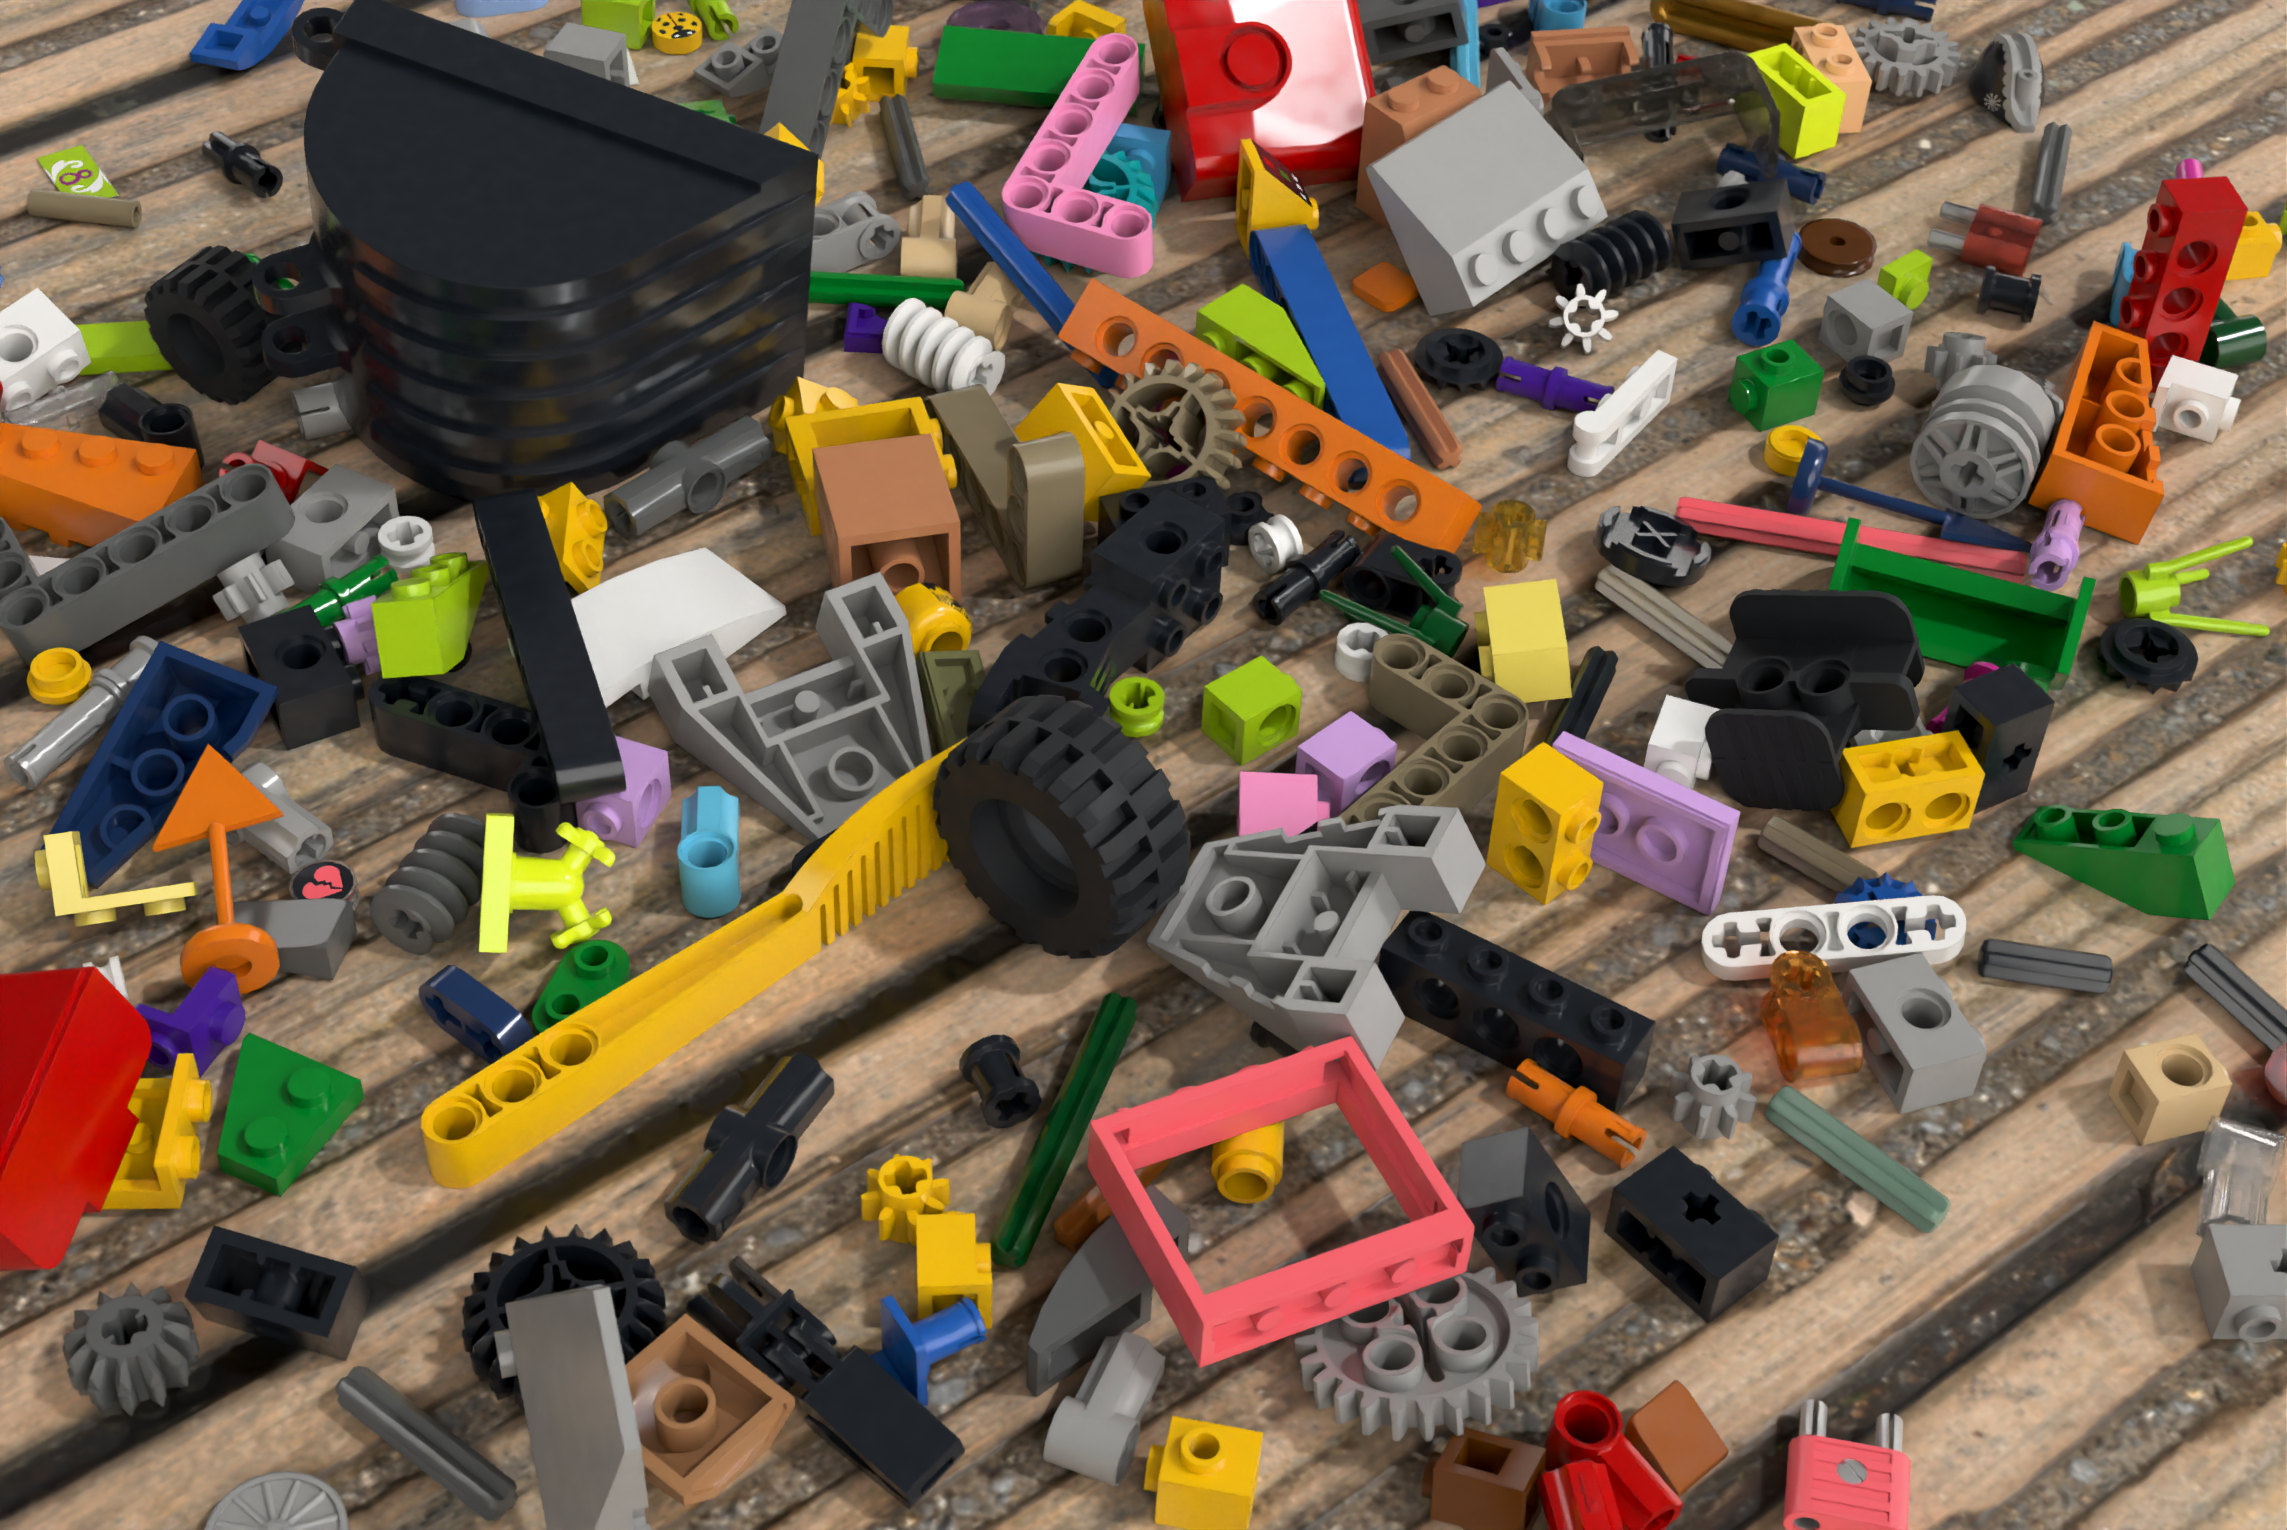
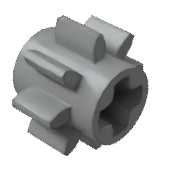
M1946 332L1939 347L1927 346L1924 372L1931 373L1930 377L1937 378L1936 390L1940 391L1955 373L1974 365L1997 364L1998 355L1992 354L1991 350L1985 349V337L1971 333Z
M256 552L217 574L225 589L213 595L212 598L227 622L242 615L246 624L271 617L290 606L283 591L295 583L280 559L265 565L259 553Z
M1692 1055L1687 1074L1673 1071L1667 1093V1096L1674 1100L1671 1120L1673 1122H1682L1685 1129L1697 1139H1717L1723 1136L1728 1140L1733 1139L1737 1121L1750 1123L1757 1100L1756 1097L1749 1094L1753 1075L1751 1073H1743L1733 1060L1724 1055H1706L1700 1058Z

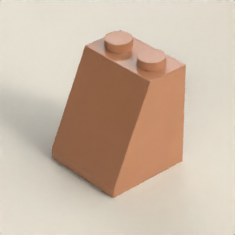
M1442 65L1366 100L1355 207L1392 232L1365 167L1480 97V88L1460 76L1456 71Z
M931 433L812 449L815 501L833 589L881 572L894 596L905 587L919 582L934 583L945 589L962 606L960 519Z

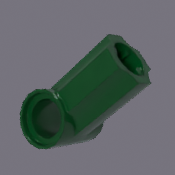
M2220 297L2199 363L2217 369H2226L2259 362L2263 359L2267 348V335L2264 325L2253 314L2237 316Z

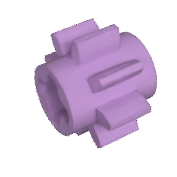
M375 595L342 606L346 619L332 623L342 647L343 662L345 665L349 663L354 665L362 663L366 675L381 671L371 603L377 600Z

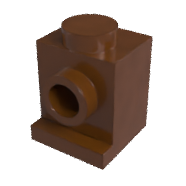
M1463 1427V1435L1457 1436L1453 1433L1443 1452H1432L1425 1467L1422 1480V1496L1431 1499L1430 1519L1456 1525L1464 1530H1532L1542 1509L1536 1481L1545 1473L1546 1448Z

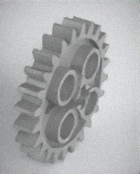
M1469 1261L1465 1273L1298 1332V1338L1295 1339L1297 1369L1301 1371L1302 1387L1304 1391H1314L1315 1406L1318 1409L1335 1406L1336 1423L1340 1425L1360 1416L1363 1435L1369 1436L1382 1424L1390 1425L1393 1441H1400L1408 1427H1418L1424 1440L1432 1441L1435 1434V1426L1444 1424L1451 1432L1460 1436L1463 1435V1419L1469 1416L1484 1425H1489L1492 1423L1491 1405L1512 1410L1515 1407L1514 1391H1529L1531 1388L1530 1372L1537 1371L1539 1368L1537 1318L1531 1316L1530 1299L1517 1298L1516 1283L1513 1280L1496 1284L1495 1268L1491 1266L1471 1274ZM1403 1310L1409 1318L1411 1326L1404 1325ZM1423 1362L1430 1363L1431 1379L1424 1368Z

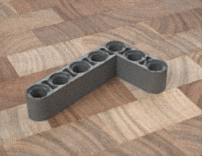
M792 0L759 133L765 134L780 122L810 151L819 154L818 158L821 160L853 32L883 38L888 32L892 21L894 0Z
M258 463L245 464L41 576L7 522L0 517V627L22 660L29 667L32 660L38 654L48 649L63 647L80 652L211 579L239 561L279 541L294 526V512L268 467Z

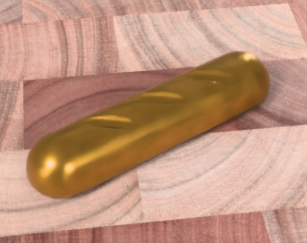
M1650 0L1652 19L1655 22L1669 25L1673 32L1752 53L1784 43L1791 47L1795 27H1811L1820 23L1834 24L1830 21L1747 0Z

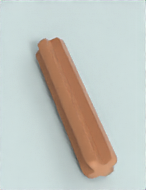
M1396 348L1389 353L1382 351L1377 356L1379 364L1376 367V371L1433 465L1441 470L1448 466L1455 468L1462 461L1460 454L1463 452V446L1402 350Z

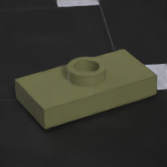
M979 650L919 652L916 660L918 679L938 754L967 738L966 731L970 708L979 687L986 678Z

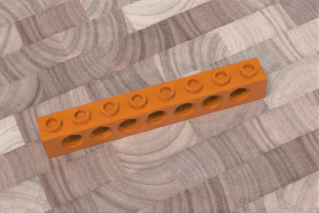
M1093 278L1089 281L1057 336L1074 348L1069 357L1073 361L1099 375L1103 366L1119 374L1114 385L1124 391L1127 389L1124 373L1132 372L1140 379H1143L1145 362H1153L1163 370L1167 359H1175L1180 361L1183 369L1189 362H1193L1204 368L1205 375L1213 372L1223 380V386L1226 389L1235 393L1238 401L1232 409L1239 410L1245 416L1247 422L1234 431L1241 433L1247 438L1248 445L1243 448L1256 455L1251 465L1280 483L1286 473L1303 482L1298 493L1326 510L1330 508L1333 501L1337 502L1351 511L1345 521L1372 537L1383 529L1405 540L1455 554L1483 507L1463 491ZM1134 334V344L1131 350L1125 355L1119 356L1118 348L1121 341L1126 336ZM1183 397L1165 400L1159 411L1165 410L1173 400L1180 402ZM1272 413L1273 423L1270 430L1263 436L1255 437L1254 427L1257 420L1265 414ZM1319 440L1320 451L1317 458L1309 464L1302 465L1300 457L1303 448L1309 442ZM1233 449L1232 454L1235 455L1238 449ZM1367 467L1368 479L1366 484L1359 491L1349 493L1347 484L1351 474L1359 468ZM1415 495L1417 504L1414 513L1406 520L1396 521L1395 509L1399 501L1406 496Z

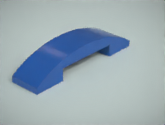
M242 0L225 25L210 23L189 53L191 62L234 70H243L256 65L272 52L288 32L304 0Z

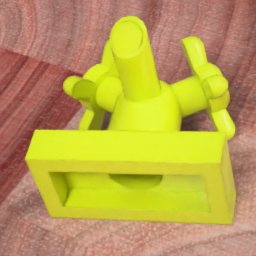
M486 813L479 952L507 953L509 914H512L513 910L557 911L565 928L549 936L553 945L558 949H564L570 944L588 941L600 931V928L608 927L611 924L612 917L607 907L589 914L581 899L584 891V877L582 874L592 859L595 857L610 868L615 862V854L605 847V843L599 840L598 835L590 830L585 831L580 827L575 828L570 823L564 822L555 831L571 843L560 859L516 856V852H512L514 815Z

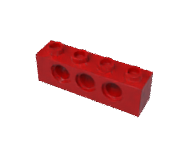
M2227 176L2162 180L2156 202L2148 210L2147 232L2141 250L2137 251L2134 257V275L2128 295L2124 296L2121 300L2120 321L2117 329L2147 340L2152 379V390L2150 393H2156L2159 382L2172 355L2199 363L2248 212L2247 206Z

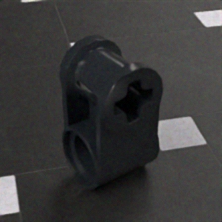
M1383 532L1376 534L1369 540L1345 571L1342 579L1344 590L1352 601L1372 610L1411 622L1417 611L1424 604L1428 605L1431 609H1434L1437 604L1391 556V547L1395 545L1400 546L1448 596L1457 601L1455 585L1461 579L1463 567L1461 560L1446 550L1433 549L1405 540L1393 533ZM1440 568H1443L1445 573H1440Z

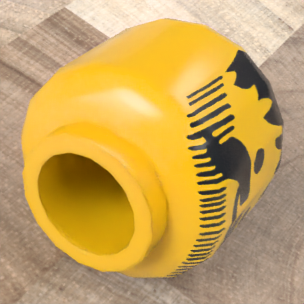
M919 582L905 587L894 596L909 622L915 662L919 652L968 649L973 634L972 620L966 610L945 589L934 583Z

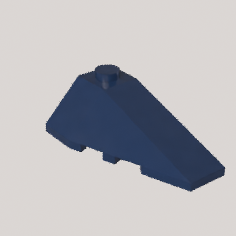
M161 640L159 641L49 833L50 835L79 831L88 886L98 889L163 828L207 744L212 746L230 764L250 746L279 694L278 686ZM45 843L43 844L40 850L45 849Z

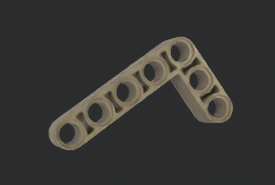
M982 384L925 396L923 403L929 419L938 418L943 436L942 453L943 455L951 454L953 456L957 472V484L1016 585L1021 590H1026L1079 576L1082 571L1085 466L1079 443L1072 432L1066 431L1019 443Z
M1395 633L1378 639L1373 647L1368 700L1377 711L1427 741L1339 816L1342 817L1346 825L1379 819L1378 810L1380 808L1395 805L1458 808L1463 817L1498 786L1500 773L1522 757L1529 714L1526 704L1514 694L1416 637Z

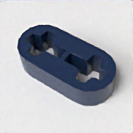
M447 965L419 987L421 1003L431 1019L446 1033L490 1065L534 1038L527 1021L511 1004L454 965Z

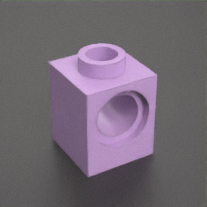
M1350 711L1298 746L1295 774L1317 775L1318 801L1329 802L1330 818L1338 817L1394 769L1397 743L1388 738L1382 730L1373 727Z
M615 736L623 764L626 791L576 802L578 827L585 831L590 830L594 832L600 839L612 840L637 848L672 797L668 751Z

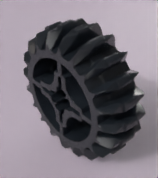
M577 1223L569 1235L565 1237H555L550 1229L545 1226L541 1241L533 1244L517 1236L513 1246L514 1254L511 1256L492 1252L489 1263L490 1272L474 1273V1280L471 1285L472 1295L464 1297L462 1308L465 1327L462 1330L464 1348L470 1354L474 1373L478 1375L479 1381H489L490 1390L495 1393L497 1400L514 1394L515 1403L523 1413L525 1409L518 1375L502 1378L494 1332L509 1329L505 1303L596 1284L610 1287L625 1365L667 1330L666 1314L663 1312L666 1309L665 1292L663 1287H660V1282L656 1280L655 1269L650 1264L649 1258L638 1259L637 1251L633 1248L631 1240L614 1246L613 1238L609 1236L606 1228L591 1239L585 1238L584 1232L581 1231Z

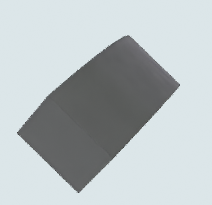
M1151 1184L1144 1190L1187 1264L1190 1219L1157 1187ZM1114 1214L1086 1240L1068 1263L1041 1308L1028 1342L1027 1388L1036 1397L1094 1359L1106 1336L1115 1337L1121 1335L1124 1331L1132 1333L1151 1320L1152 1290L1154 1286Z

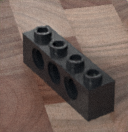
M1410 910L1380 949L1378 968L1404 1016L1517 1071V1067L1524 1060L1531 1058L1537 1062V1065L1573 1088L1577 1089L1580 1086H1585L1597 1094V1103L1616 1114L1645 1075L1656 1021L1432 913Z

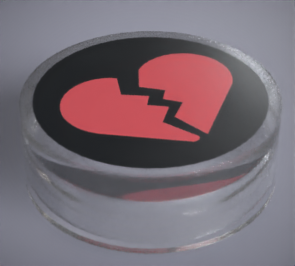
M325 859L308 863L294 873L289 883L291 900L341 899L351 901L353 911L360 900V892L354 870L349 865L337 860Z

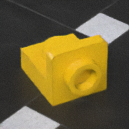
M1075 0L1049 20L1046 35L1097 39L1111 33L1126 35V19L1085 1Z

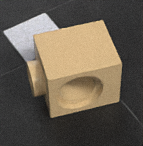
M2193 1033L2124 1050L2108 1091V1096L2143 1146L2215 1128L2232 1087V1082L2223 1063L2212 1055L2198 1033Z

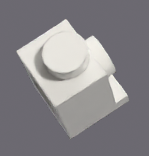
M2172 355L2159 382L2151 408H2155L2156 425L2152 432H2156L2157 427H2162L2209 443L2214 442L2219 429L2230 432L2241 403L2240 399L2231 397L2238 375Z
M1666 695L1648 743L1644 768L1692 790L1697 778L1708 781L1714 763L1705 736V726L1709 717L1721 709Z

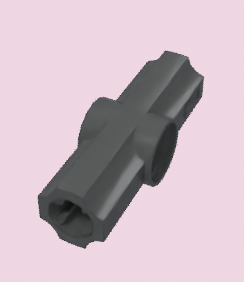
M748 415L693 446H689L680 440L669 442L654 456L649 471L603 496L605 513L612 521L615 531L627 540H630L685 508L696 514L708 512L722 499L729 482L772 458L771 442L765 436L761 424Z

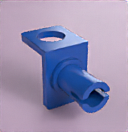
M889 1295L880 1299L882 1350L869 1357L925 1407L928 1405L927 1374L930 1372V1365L975 1343L979 1344L986 1341V1336L984 1335L986 1334V1328L980 1312L967 1296L957 1300V1303L911 1324L894 1297Z

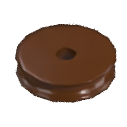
M1822 218L1810 221L1800 229L1799 236L1802 240V246L1797 258L1806 268L1833 278H1850L1861 275L1872 267L1873 255L1875 254L1877 244L1875 237L1866 228L1839 218Z

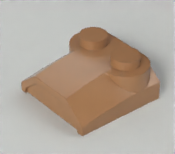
M686 1313L625 1365L642 1448L645 1480L684 1506L713 1499L771 1447L795 1408V1397Z

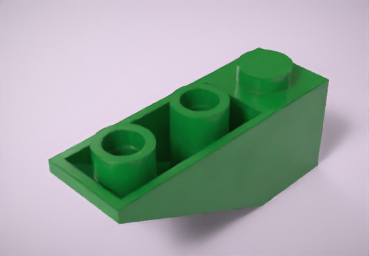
M2057 804L2039 806L2013 840V846L2016 851L2147 915L2210 921L2235 884L2221 822L2217 818L2191 817L2184 813L2168 815L2134 813L2124 809H2078Z

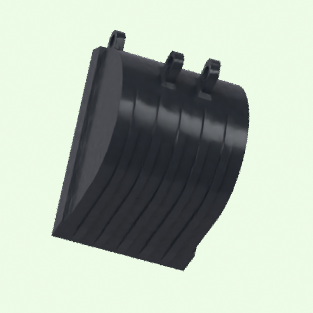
M354 0L346 12L326 7L312 8L302 12L294 19L291 29L295 54L307 65L324 71L312 92L304 122V151L314 230L309 244L271 254L262 258L254 266L251 276L255 301L262 309L271 314L289 315L271 322L263 330L261 346L264 364L271 372L287 378L305 377L330 369L332 384L339 407L352 430L378 458L394 470L423 486L470 501L472 499L531 487L535 489L537 496L541 497L569 482H572L586 496L615 486L650 467L657 452L669 442L680 440L690 445L743 414L750 417L771 406L779 395L785 396L797 376L803 378L819 154L383 0ZM323 33L332 34L333 40L328 42H318L310 39L314 35ZM282 278H290L299 282L297 286L286 290L274 289L269 286L273 281ZM291 341L302 342L307 345L304 350L298 353L290 354L278 350L280 345Z

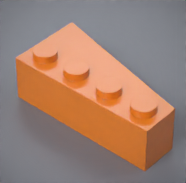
M2093 321L2069 371L2061 396L2064 414L2062 420L2055 425L2051 442L2040 463L2028 504L2048 512L2049 507L2060 499L2075 500L2083 508L2080 515L2085 514L2083 525L2139 545L2164 497L2163 481L2157 480L2156 472L2161 460L2159 446L2153 444L2152 430L2156 425L2155 408L2149 407L2148 395L2152 390V379L2147 340Z
M0 422V517L7 522L10 528L21 532L32 527L48 532L50 542L67 548H71L76 542L92 548L204 486L196 449Z

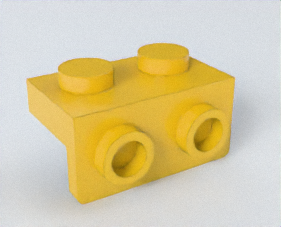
M572 482L541 497L537 496L564 581H567L579 595L599 585L601 571L603 570L605 531L607 530V520L599 504L592 499L588 500Z
M178 1053L172 1078H139L127 1107L139 1121L102 1209H181L187 1179H196L200 1169V1142L198 1136H196L199 1122H208L212 1110L211 1084L208 1079H200L193 1053Z

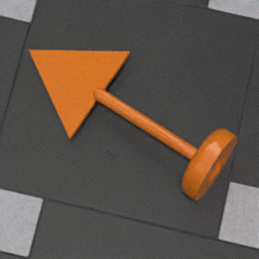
M207 744L155 840L152 849L154 852L209 838L217 925L198 931L185 943L180 955L181 974L183 981L193 989L211 966L235 974L239 993L242 995L264 987L275 978L280 967V960L276 942L266 931L250 924L235 923L226 832L284 817V814L209 744Z

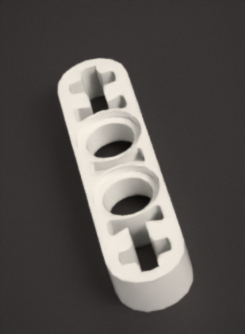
M1934 895L1732 912L1716 916L1706 925L1702 933V958L1705 967L1714 976L1730 981L1848 972L1851 969L1922 952L1930 965L1950 961L1961 951L1965 940L1966 917L1955 901L1944 896ZM1938 919L1941 929H1945L1943 940H1931L1929 931L1924 930L1926 920ZM1905 920L1904 933H1907L1906 945H1897L1898 924L1896 921ZM1872 922L1884 930L1886 939L1884 943L1876 948L1861 949L1849 940L1847 933L1857 923ZM1798 927L1812 931L1819 943L1810 953L1795 955L1786 951L1781 946L1780 938L1789 929ZM1760 932H1769L1770 956H1761L1762 943H1760ZM1724 937H1737L1739 946H1742L1739 957H1727L1725 949L1722 948Z

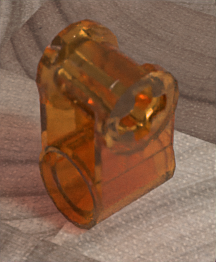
M1791 950L1780 954L1774 960L1769 974L1773 989L1763 997L1759 1012L1761 1021L1765 1025L1776 1051L1777 1062L1783 1077L1789 1083L1859 1073L1863 1062L1861 1035L1855 1020L1845 1007L1832 978L1830 968L1817 955L1806 951Z

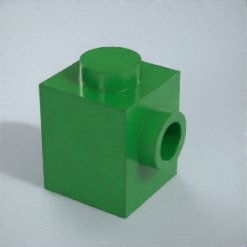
M1793 339L1736 357L1732 382L1729 387L1728 401L1759 432H1763L1815 415L1825 370Z

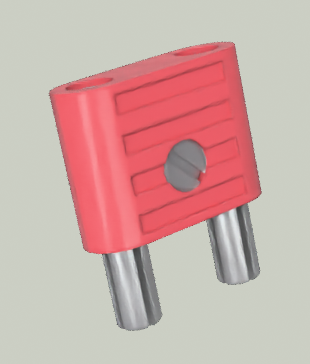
M1814 1399L1804 1401L1800 1412L1799 1436L1790 1441L1788 1448L1783 1519L1786 1530H1908L1911 1461L1908 1456L1902 1453L1903 1420L1894 1414L1889 1434L1890 1413L1878 1416L1876 1420L1875 1446L1826 1437L1828 1408L1825 1403L1819 1400L1815 1410L1814 1431L1812 1435Z

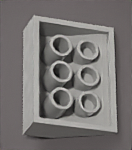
M1510 80L1502 82L1365 167L1429 316L1476 306L1552 255L1561 244L1574 240L1608 217L1588 167Z

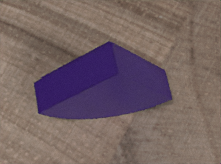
M849 302L844 332V352L883 354L882 338L888 321L877 316L875 308L869 305Z

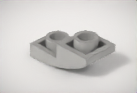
M768 26L743 48L731 41H727L693 70L695 78L730 98L744 96L764 89L771 85L783 34Z

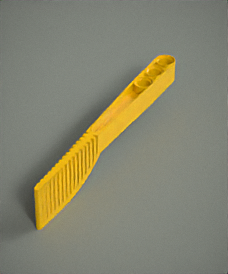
M965 739L901 776L870 799L822 843L781 893L558 1022L430 1103L421 1116V1129L429 1172L434 1181L444 1187L462 1189L469 1188L487 1179L595 1109L822 950L821 941L829 946L835 941V931L840 936H843L849 932V922L856 927L862 923V913L869 918L876 913V904L883 908L889 904L890 895L896 899L902 895V887L909 890L916 885V878L922 881L929 876L930 869L935 872L942 867L944 860L949 862L950 860L946 854L949 849L946 840L940 839L935 824L939 812L933 810V793L937 772L942 761L948 757L950 751Z

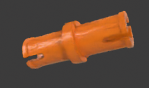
M1527 1058L1517 1067L1516 1070L1524 1075L1526 1080L1538 1086V1089L1534 1090L1514 1076H1511L1506 1087L1507 1097L1517 1100L1553 1122L1554 1132L1566 1140H1570L1575 1136L1615 1162V1165L1621 1169L1626 1168L1636 1156L1630 1153L1628 1148L1613 1140V1137H1619L1640 1151L1647 1134L1645 1129L1633 1125L1597 1103V1094L1585 1086H1580L1577 1089L1573 1088L1537 1065V1062L1531 1058Z

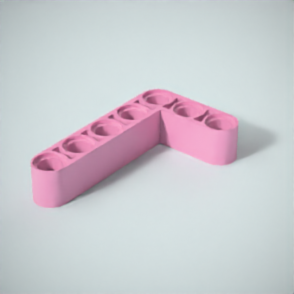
M1111 33L1105 34L1093 42L1002 190L1004 221L1029 251L1122 278L1139 277L1147 273L1153 266L1154 245L1151 215L1145 208L1137 204L1082 188L1140 92L1137 42L1130 36Z

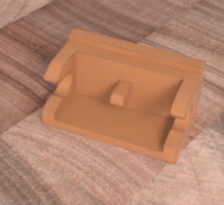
M1628 26L1533 31L1530 36L1525 75L1534 90L1540 92L1544 105L1635 99L1637 84L1631 73V66L1639 65V56L1630 37Z

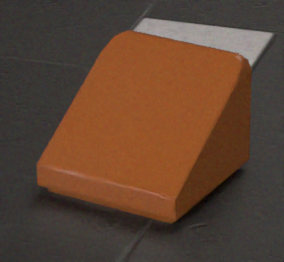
M1678 1380L1673 1381L1635 1412L1626 1424L1624 1436L1678 1497L1683 1495L1722 1462L1729 1452L1693 1396Z

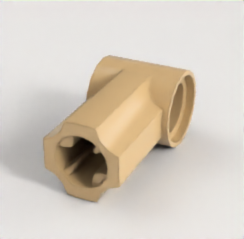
M923 195L920 202L910 206L907 237H902L901 276L957 279L956 215L947 206L942 196Z
M995 261L987 262L967 292L956 290L951 295L944 317L947 316L957 321L959 327L965 326L974 331L975 337L982 336L990 340L993 348L992 351H1000L1009 336L1013 313L1024 299V295Z

